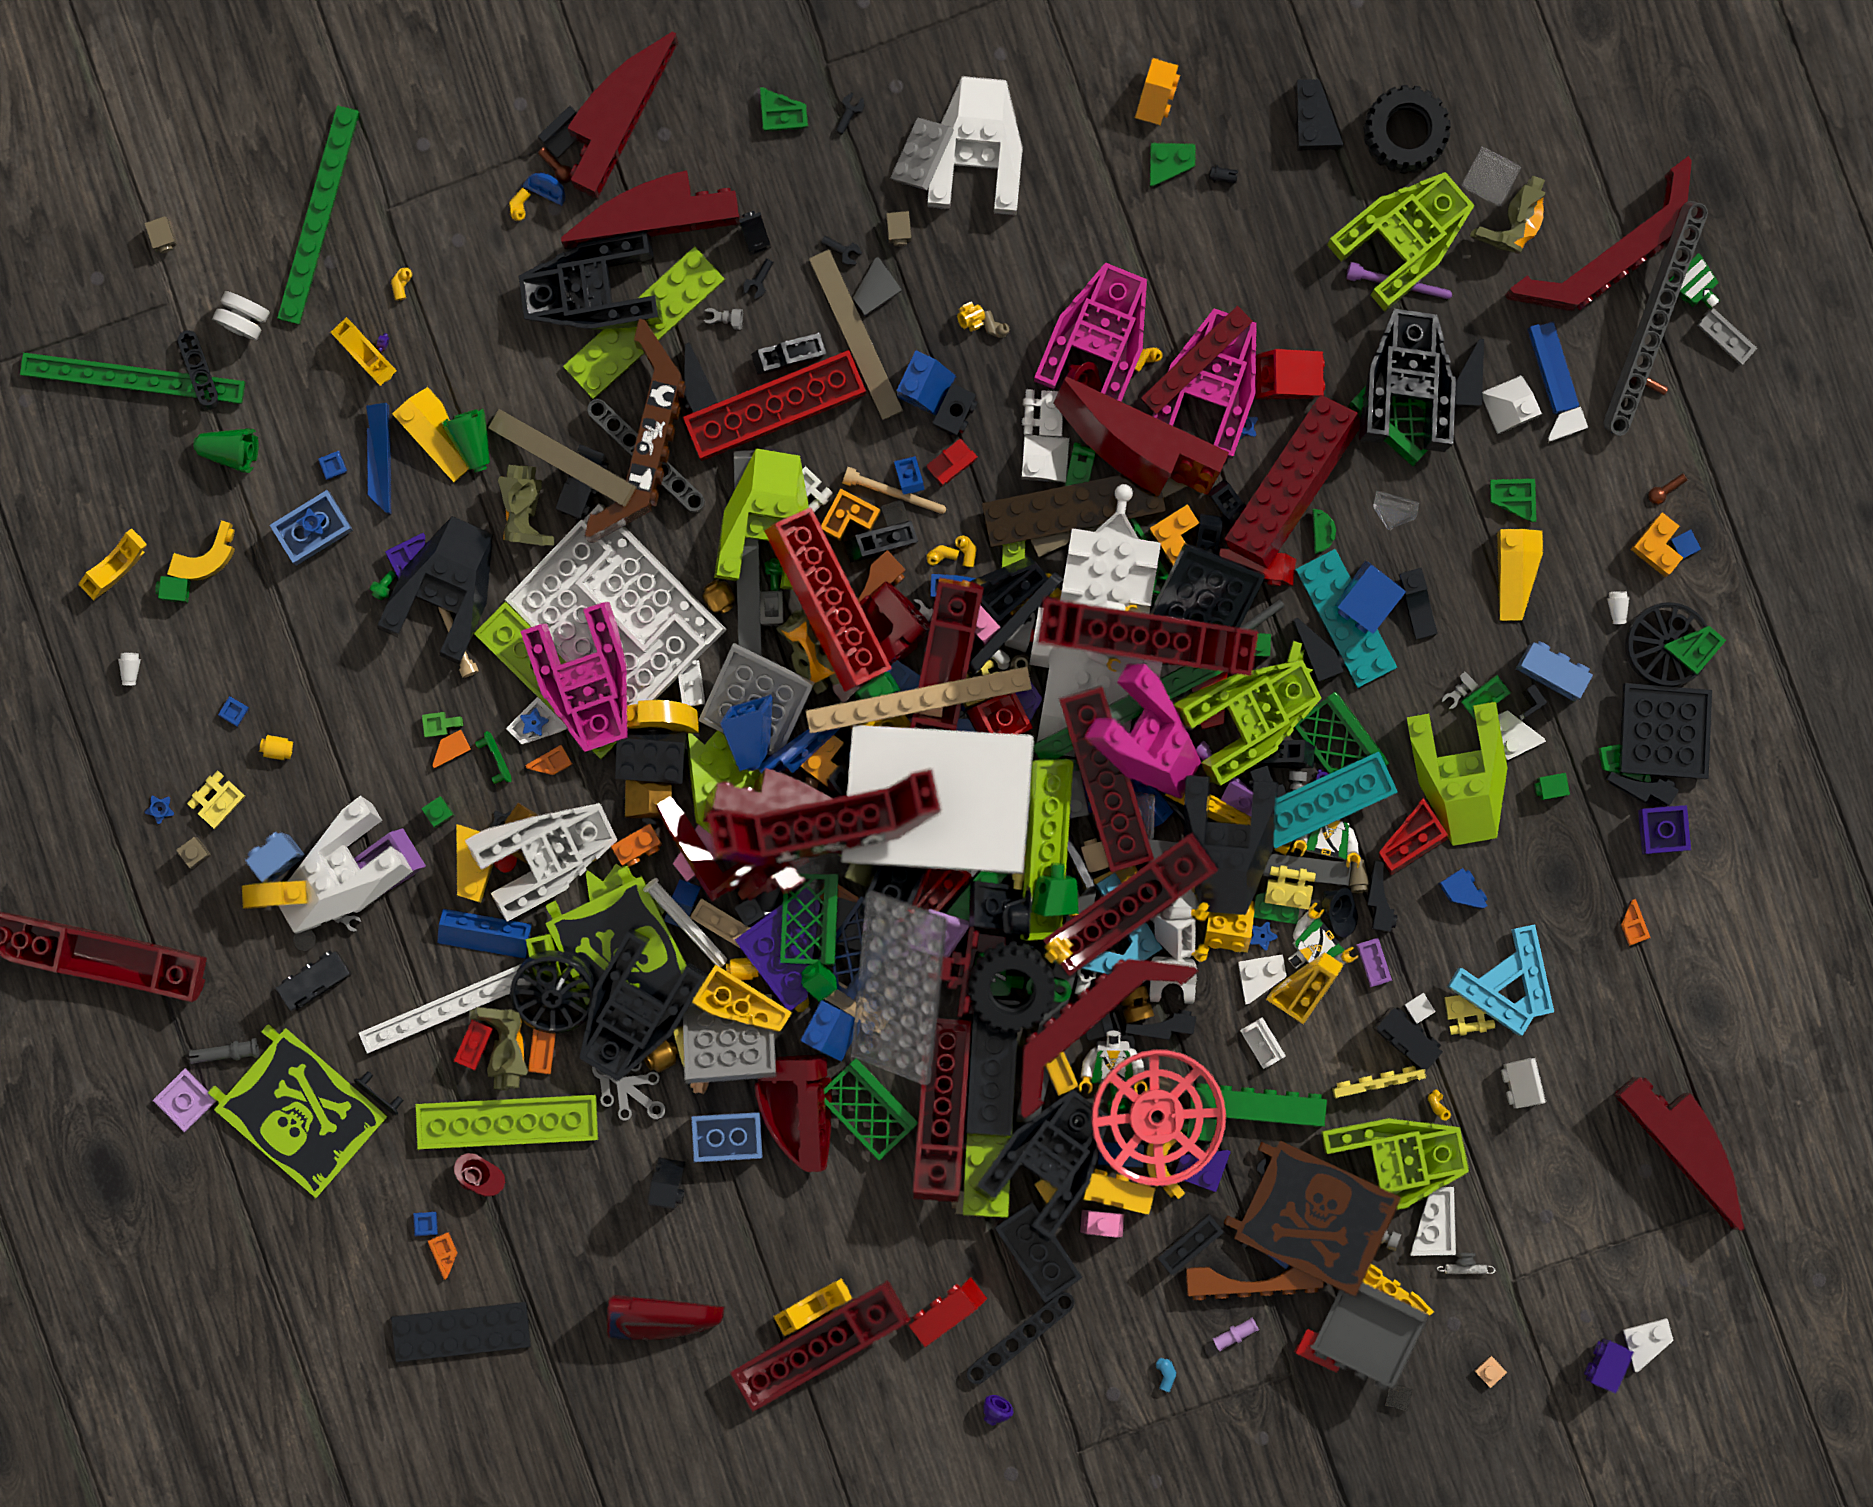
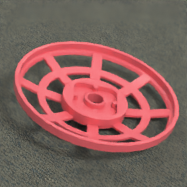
M1150 1050L1126 1058L1107 1074L1094 1098L1091 1123L1098 1149L1104 1159L1116 1171L1138 1183L1164 1186L1190 1178L1210 1162L1223 1138L1226 1111L1220 1088L1204 1066L1178 1052ZM1159 1056L1178 1059L1189 1064L1193 1069L1184 1078L1172 1071L1159 1069ZM1150 1057L1149 1070L1134 1075L1126 1082L1116 1075L1128 1064ZM1200 1075H1202L1212 1090L1216 1108H1203L1197 1091L1191 1085ZM1159 1076L1171 1078L1179 1084L1170 1093L1159 1089ZM1150 1077V1090L1138 1095L1131 1088L1137 1081ZM1112 1082L1119 1090L1112 1102L1110 1116L1098 1117L1101 1096L1108 1083ZM1185 1090L1191 1095L1195 1109H1183L1180 1101L1177 1099ZM1125 1094L1133 1102L1130 1113L1117 1115L1120 1100ZM1156 1110L1162 1113V1119L1158 1123H1154L1151 1120V1114ZM1217 1117L1214 1137L1206 1152H1203L1195 1145L1202 1129L1203 1118ZM1196 1118L1194 1130L1188 1139L1180 1132L1184 1119ZM1130 1123L1135 1134L1128 1143L1122 1138L1118 1124ZM1111 1125L1114 1138L1122 1148V1151L1115 1160L1103 1145L1098 1126ZM1174 1138L1182 1145L1177 1151L1163 1156V1143ZM1141 1140L1152 1143L1154 1157L1142 1155L1134 1151V1149ZM1188 1151L1199 1159L1185 1171L1166 1177L1164 1163L1176 1160ZM1129 1156L1141 1162L1155 1164L1157 1178L1137 1175L1126 1170L1122 1165Z

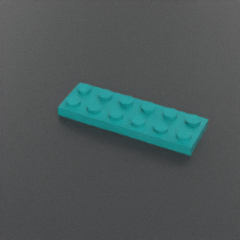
M1336 549L1295 569L1338 653L1341 654L1357 688L1397 668L1378 629L1374 634L1369 631L1365 634L1355 626L1357 622L1350 617L1349 620H1346L1337 613L1339 608L1335 604L1352 579Z
M1380 752L1374 753L1277 798L1274 848L1276 849L1397 793L1398 791Z

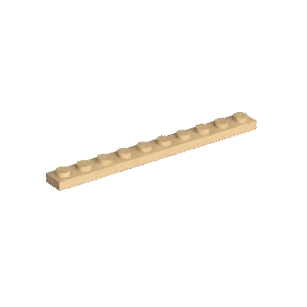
M1023 667L806 711V716L811 734L1031 690L1032 687L1028 668Z
M703 899L699 901L690 916L694 921L737 947L739 946L735 939L750 929ZM839 982V985H840V986H842L843 988L847 989V986H846V985H844V984H842L841 982ZM837 989L825 998V1000L880 1033H883L893 1016L891 1012L862 995L856 1002Z

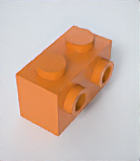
M648 824L611 847L621 865L631 867L640 862L639 857L647 853L650 856L659 851L658 846L662 845V842L652 825Z

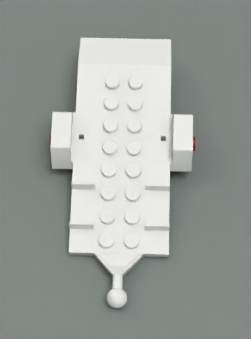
M1122 484L1116 488L1115 497L1118 500L1116 513L1095 532L1072 528L1060 600L1088 605L1111 601L1124 604L1125 607L1136 605L1138 609L1130 608L1129 611L1149 614L1161 543L1138 539L1128 521L1125 510L1127 501L1133 495L1130 486ZM1038 608L1036 628L1031 630L1030 642L1033 643L1029 665L1049 668L1037 742L1067 727L1058 698L1102 685L1107 703L1110 705L1129 695L1117 683L1127 664H1145L1160 678L1162 664H1165L1164 662L1113 655L1114 658L1119 659L1121 664L1117 661L1111 663V668L1117 670L1113 672L1106 665H1101L1090 659L1083 650L1037 643L1042 608ZM1132 720L1120 725L1127 733H1130ZM1074 750L1064 754L1066 756L1076 757Z

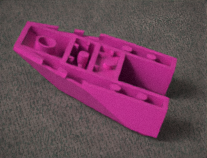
M1105 263L1059 316L1034 377V382L1055 389L1073 346L1113 363L1101 393L1122 402L1143 349L1147 279Z
M1214 308L1173 360L1168 372L1229 313ZM1253 322L1157 415L1153 413V417L1173 426L1184 393L1225 407L1226 410L1213 445L1228 451L1227 458L1232 459L1255 396L1256 323Z
M602 602L583 609L597 652L562 665L547 624H539L520 631L542 696L549 702L554 712L561 718L584 752L627 738V667L610 602Z
M1127 664L1117 683L1144 708L1140 718L1130 734L1114 719H1096L1086 738L1126 777L1138 780L1144 785L1152 786L1161 792L1181 799L1185 793L1186 775H1195L1201 760L1159 677L1145 664Z

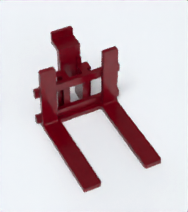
M969 927L965 958H961L962 953L952 952V958L932 956L930 978L949 981L948 988L957 989V985H962L957 1017H962L963 1013L973 1014L974 1012L972 1001L969 997V979L974 964L975 952H985L990 947L995 949L997 944L1000 943L1006 946V937L979 934L974 931V927ZM951 964L960 965L958 978L950 976Z

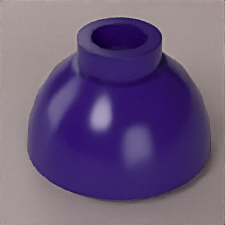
M989 1395L984 1401V1420L990 1425L1005 1422L1014 1413L1011 1404L1001 1396Z

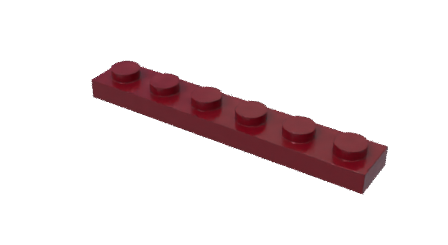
M1237 305L1142 396L1141 400L1157 415L1253 321Z

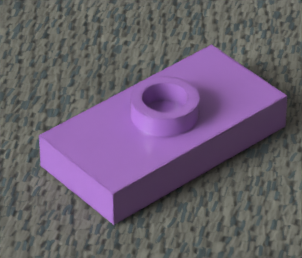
M1231 779L1221 801L1251 817L1253 791Z
M1375 938L1357 944L1356 946L1369 986L1373 987L1392 981L1379 939Z

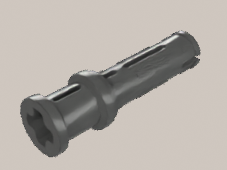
M252 1038L251 1041L247 1042L233 1041L231 1045L189 1050V1056L199 1055V1057L190 1058V1062L195 1064L228 1058L240 1061L241 1058L250 1056L259 1058L257 1038Z

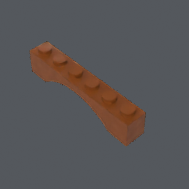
M888 550L871 564L868 581L858 602L865 596L870 595L883 582L888 581L891 585L897 586L905 578L903 574L906 570ZM812 628L813 634H814L816 640H818V638H817V636H816V634H815V632H814V630H813V628Z
M1293 1266L1278 1276L1256 1282L1229 1279L1216 1273L1209 1267L1185 1268L1187 1295L1192 1296L1193 1300L1206 1299V1295H1215V1299L1229 1298L1228 1294L1237 1293L1238 1297H1250L1251 1292H1260V1296L1273 1295V1291L1282 1290V1294H1296V1289H1305V1293L1318 1292V1288H1324L1322 1280Z

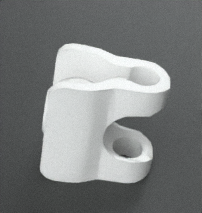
M1155 956L1151 960L1152 962L1196 967L1195 961L1192 958H1183L1177 961L1174 957ZM1197 974L1183 986L1178 982L1150 980V1001L1159 1002L1162 989L1167 984L1175 983L1183 989L1184 1003L1193 1004Z

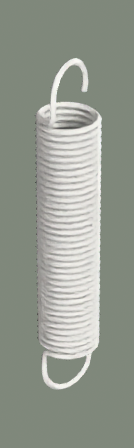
M1446 1264L1445 1270L1439 1271H1445L1446 1274L1486 1275L1487 1265Z

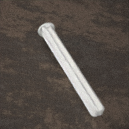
M654 878L644 887V892H649L715 965L722 967L727 961L723 953L659 885L658 879Z

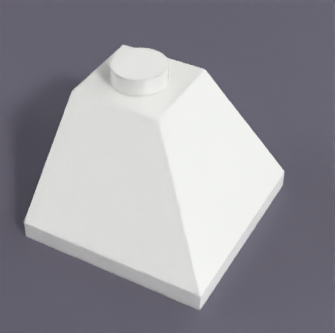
M1522 376L1482 392V399L1497 434L1538 418L1542 414L1533 392Z
M1025 435L1021 479L1066 483L1069 438Z

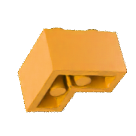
M1152 59L1135 118L1161 125L1163 117L1168 118L1171 105L1167 104L1168 99L1173 100L1180 75L1176 74L1178 65Z
M840 489L821 528L825 534L839 541L850 522L870 532L880 514V509Z
M1188 504L1149 529L1155 542L1161 543L1160 550L1171 567H1173L1185 543L1182 536L1199 525V521Z
M1663 512L1660 513L1630 550L1664 577H1667L1683 559L1680 554L1666 544L1679 528V525Z
M833 735L800 767L828 788L826 779L837 768V765L832 760L843 747L844 742Z

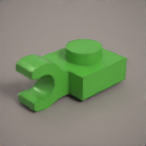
M445 712L422 715L424 736L426 738L448 735L447 728L463 726L462 717L446 718Z

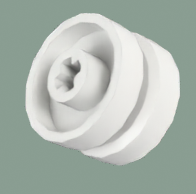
M225 291L221 303L232 311L230 312L222 308L216 309L212 320L235 334L257 340L262 330L251 320L265 323L270 312L244 297Z

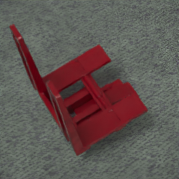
M668 797L656 805L666 828L712 902L738 887L740 889L738 892L740 898L744 900L748 897L751 901L760 893L767 892L768 894L778 887L781 888L783 893H787L805 881L804 877H799L793 866L783 869L780 863L761 866L740 862L722 873L690 821L673 798Z

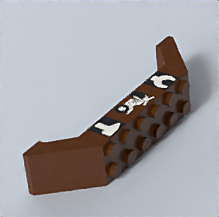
M639 319L634 342L637 349L643 350L654 369L626 480L634 485L636 489L626 507L615 502L597 515L590 514L585 532V537L590 543H595L651 512L652 506L657 505L659 493H657L658 490L656 489L658 484L662 485L664 478L662 465L667 463L670 453L667 446L668 441H673L675 434L673 422L674 419L678 420L681 409L678 403L679 398L683 399L686 385L682 380L680 372L643 319Z

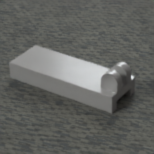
M1714 308L1706 312L1697 324L1701 330L1740 365H1743L1757 349Z

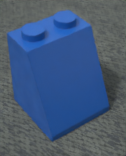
M915 350L898 386L897 398L936 416L956 375L936 359Z
M1365 560L1335 604L1339 608L1337 613L1346 620H1349L1350 617L1357 622L1355 626L1366 634L1369 631L1374 634L1406 591Z
M771 695L731 706L720 722L739 771L745 769L752 771L759 768L770 750L773 702Z
M821 1001L801 1041L842 1061L862 1021Z

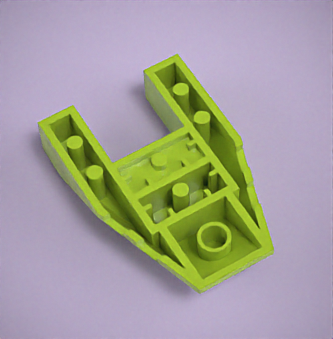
M1444 172L1423 180L1418 184L1402 188L1392 194L1381 196L1331 237L1327 246L1342 262L1378 231L1406 262L1374 288L1371 293V297L1386 312L1439 265L1475 205L1448 174Z
M755 449L723 513L714 578L737 581L740 575L745 537L769 541L764 530L783 519L809 508L799 455ZM783 570L780 588L793 590Z
M1300 659L1252 670L1251 676L1233 675L1189 694L1173 704L1183 725L1190 728L1197 726L1222 709L1228 708L1242 737L1201 762L1206 775L1211 777V782L1221 786L1276 752L1279 744L1286 736H1290L1294 731L1293 728L1301 719L1308 715L1320 701L1321 696L1304 661Z
M1496 702L1474 706L1481 750L1437 758L1430 714L1407 717L1419 785L1439 822L1447 832L1453 846L1495 839L1498 835L1507 775V762Z
M1388 1118L1321 1131L1325 1154L1371 1145L1379 1187L1402 1198L1397 1209L1409 1207L1411 1204L1469 1172L1460 1127Z

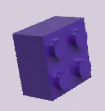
M1687 805L1638 810L1642 855L1691 850Z
M1603 1338L1601 1342L1598 1341L1595 1345L1593 1354L1596 1355L1593 1362H1589L1586 1366L1584 1374L1587 1376L1585 1380L1617 1393L1634 1351Z

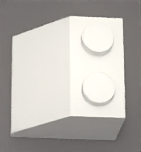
M1535 1058L1503 1064L1504 1069L1501 1070L1504 1083L1508 1082L1509 1091L1506 1094L1509 1105L1513 1104L1514 1108H1521L1546 1103Z

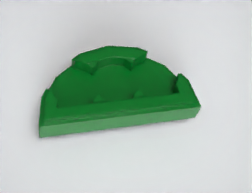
M1312 509L1314 554L1325 551L1331 546L1335 539L1336 528L1334 521L1328 514L1322 510Z

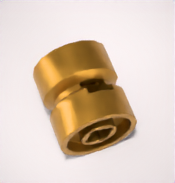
M1146 986L1139 987L1121 1002V1005L1126 1007L1123 1011L1126 1023L1154 1016L1151 1004L1147 1003L1149 995ZM1133 999H1137L1139 1005L1134 1006Z

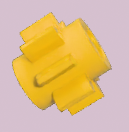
M969 302L959 308L960 313H958L957 319L962 328L969 327L970 331H974L983 325L982 321L985 319V313L980 305L973 306V303Z
M1057 936L1045 946L1048 950L1045 957L1051 963L1056 960L1061 964L1072 954L1069 950L1072 944L1066 937L1061 940Z

